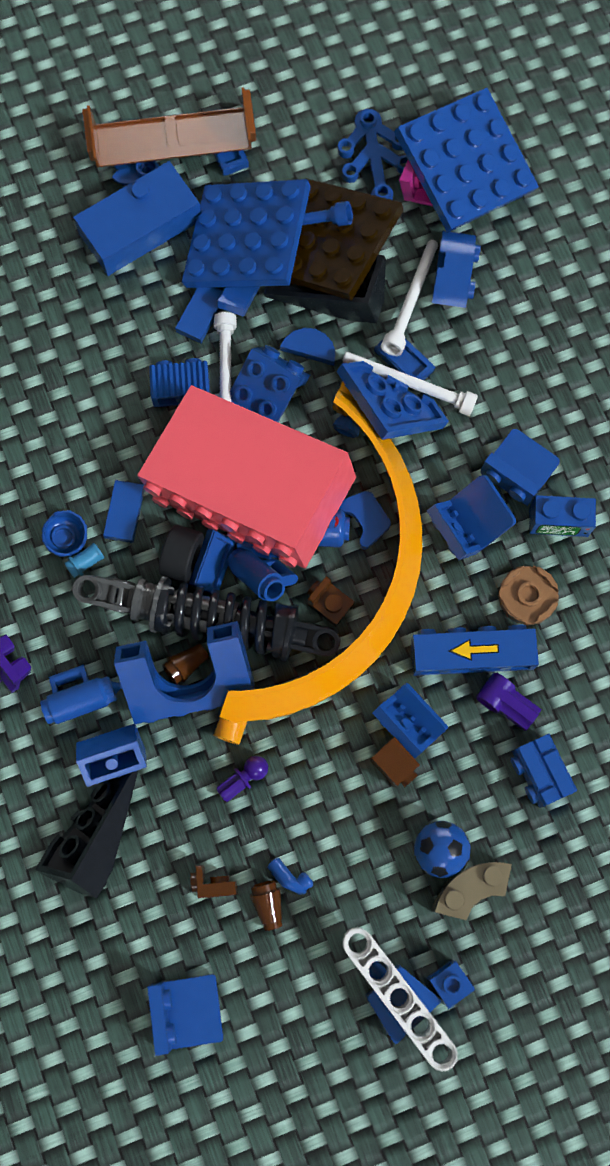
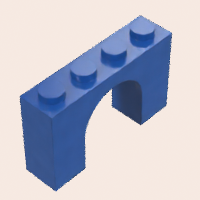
M238 621L207 627V646L214 669L206 679L193 685H177L162 678L154 666L147 641L116 647L114 666L134 725L152 723L159 719L173 716L181 717L188 713L202 710H214L217 707L223 706L228 691L254 690V678Z

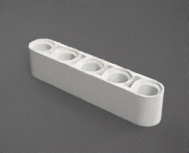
M359 927L349 929L344 934L342 940L343 948L430 1065L439 1071L451 1069L456 1064L458 1058L457 1050L452 1041L372 936L366 930ZM360 933L366 938V947L361 952H353L348 946L349 938L354 934ZM375 961H382L387 966L386 975L381 979H374L369 974L370 965ZM397 988L405 989L407 992V1001L402 1006H394L390 1002V995ZM417 1016H424L428 1020V1027L421 1034H416L411 1030V1023ZM439 1044H445L449 1048L448 1057L444 1061H435L432 1058L433 1049Z

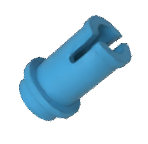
M92 543L91 546L73 558L71 556L67 557L68 561L64 564L75 578L78 575L83 576L82 572L98 561L103 560L104 556L96 544Z

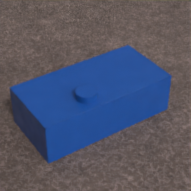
M168 161L75 215L73 218L79 235L109 276L195 225L197 216L201 214L199 201L171 162Z

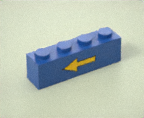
M523 624L508 626V630H496L495 626L479 627L478 631L466 632V628L462 627L450 628L448 633H436L435 629L419 630L418 634H414L411 639L413 676L534 670L539 665L536 629H527L526 625Z

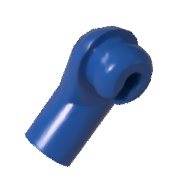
M280 858L274 859L267 867L282 887L298 895L306 894L307 890L313 887L314 882L305 872H302L295 878Z

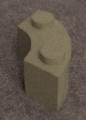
M500 862L481 863L462 870L444 884L436 896L431 911L467 920L471 909L480 900L490 896L506 895L512 864Z

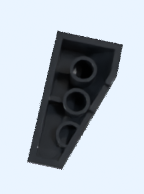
M138 770L101 782L91 794V803L81 813L78 810L71 817L74 823L63 836L57 834L51 841L35 870L78 893L98 898L114 867Z

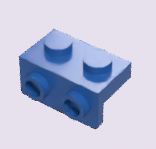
M405 683L394 695L372 712L380 724L402 744L414 759L448 729L447 724L409 683Z

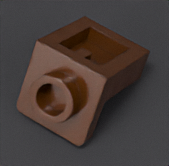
M327 576L322 582L317 580L307 592L310 596L308 598V606L335 627L355 603V601L332 585L331 579Z
M196 865V872L191 873L192 892H197L198 898L238 895L237 882H230L229 876L210 877L211 884H206L204 865Z

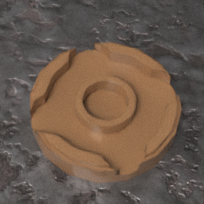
M520 566L510 571L500 584L498 597L500 607L507 617L519 624L534 625L540 624L552 615L558 606L559 590L552 575L544 569L536 566Z

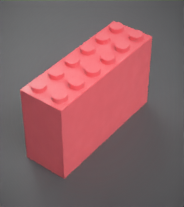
M192 385L189 387L137 475L144 484L143 489L153 496L152 501L163 508L168 506L177 509L178 514L189 520L195 517L201 520V523L208 529H213L216 532L218 529L227 532L229 538L242 544L246 541L253 544V548L263 555L268 556L272 553L278 556L283 564L292 568L298 565L304 569L309 564L332 518L337 513L356 479L348 452Z

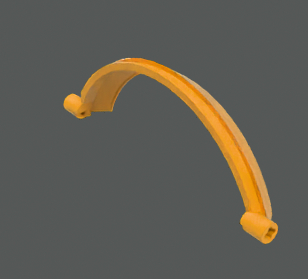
M343 381L335 395L333 409L345 417L348 415L369 438L384 463L395 493L399 515L400 541L393 579L382 605L367 628L344 652L329 663L308 675L284 684L263 689L228 691L213 736L232 744L240 745L248 721L269 720L296 713L336 694L357 679L378 659L392 641L405 619L414 597L422 558V522L414 485L403 458L391 438L384 440L380 438Z

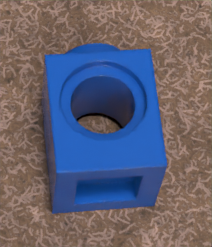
M453 959L426 977L448 1009L475 990L458 963Z

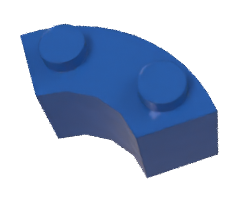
M442 231L432 303L466 308L467 299H473L476 282L471 281L473 262L478 263L481 245H476V235Z

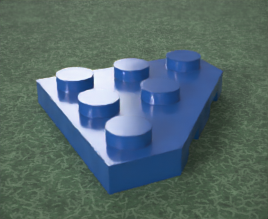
M364 361L343 363L336 371L382 440L443 429L449 422L434 399L425 394L420 398L407 391L408 385L390 375L386 379L372 372L373 366Z

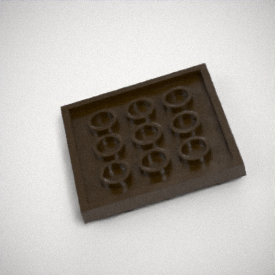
M307 179L311 188L305 213L330 210V207L335 206L337 202L349 201L352 207L353 221L351 225L338 226L332 222L302 225L290 283L352 301L404 210L402 202Z

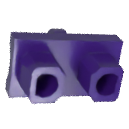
M7 634L0 636V683L2 681L12 694L19 689L20 682L30 674L31 665L22 656L12 663L6 659L5 656L13 652L15 646Z

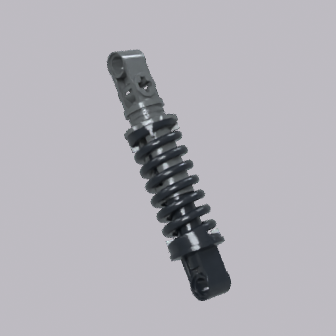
M84 575L77 578L72 587L73 595L78 601L101 606L112 611L130 613L131 620L139 621L140 619L149 621L150 632L154 633L161 632L167 634L174 628L177 636L185 637L190 632L194 640L200 641L205 635L207 637V627L238 621L246 651L254 644L257 654L263 655L267 651H271L274 658L281 659L283 662L287 661L292 649L322 656L333 655L338 650L341 642L340 635L334 628L298 620V605H284L278 602L274 606L272 615L266 614L268 602L261 599L258 602L256 611H251L252 598L246 595L243 597L240 607V603L235 602L236 594L233 592H229L226 600L219 599L220 591L218 589H212L209 597L203 595L204 587L197 585L194 593L187 592L189 587L187 582H181L178 588V586H173V581L168 576H162L158 584L148 583V580L142 578L135 584L134 582L117 578ZM88 580L92 581L96 587L95 594L92 597H88L83 590V586ZM323 633L331 634L335 638L334 647L331 649L321 648L318 644L319 635Z

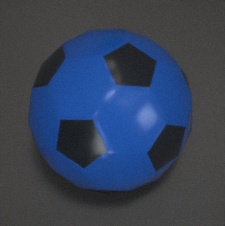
M447 821L432 822L419 832L415 840L414 855L416 861L430 876L451 878L459 874L466 867L470 859L471 845L468 836L454 823Z

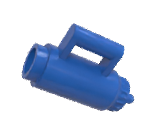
M243 548L235 549L228 557V566L232 574L262 600H278L283 595L285 586L294 585L298 581V576L278 559L262 560L252 551L244 550Z
M83 664L50 676L49 681L53 694L47 695V699L40 701V705L46 722L48 724L55 722L58 725L107 707L111 702L118 699L117 693L122 689L120 682H113L108 676L89 680L87 670ZM83 678V683L61 691L58 689V686Z

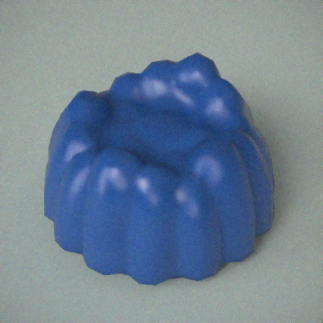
M341 415L334 421L332 426H334L337 432L351 438L359 436L360 427L348 415L346 417Z

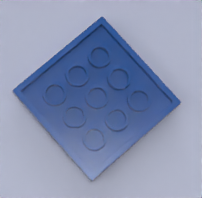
M488 88L405 123L394 131L447 233L511 203L539 187Z
M308 180L205 185L200 203L201 214L197 216L182 278L183 285L186 288L290 286L311 188Z

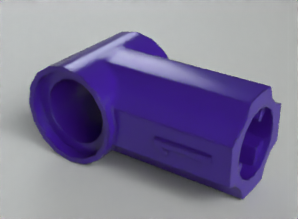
M493 672L476 695V699L489 710L501 713L522 730L526 731L542 709L517 692L514 684L507 678Z

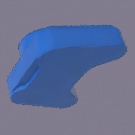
M364 491L344 499L339 508L345 512V515L353 516L361 527L362 536L359 545L362 549H369L390 528V519L374 495L369 491Z

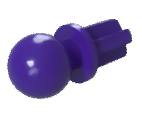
M254 755L246 760L243 771L240 772L235 768V773L216 788L222 799L227 802L246 787L250 789L251 786L248 782L251 779H263L269 769L267 761L261 756Z

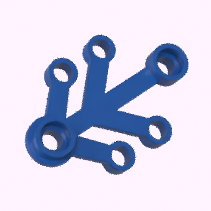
M372 109L361 110L355 117L356 129L348 138L339 141L338 155L345 159L350 158L354 154V147L364 136L367 145L352 163H347L343 166L342 178L348 183L355 182L358 179L359 172L370 160L375 186L372 189L371 195L393 200V190L386 184L381 159L395 167L397 172L402 175L405 167H402L400 164L407 163L408 158L406 155L398 156L378 143L377 135L392 143V147L395 150H403L400 143L396 141L397 137L394 131L382 124V118L377 111ZM347 146L350 150L345 151L342 147ZM353 171L355 174L348 175L346 172ZM383 192L387 195L380 196L378 193Z

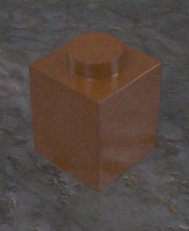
M395 737L370 760L394 788L400 783L406 787L418 776L414 770L420 764Z

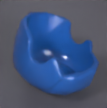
M71 510L54 512L42 527V542L49 552L59 557L75 555L84 547L87 541V525L80 515Z

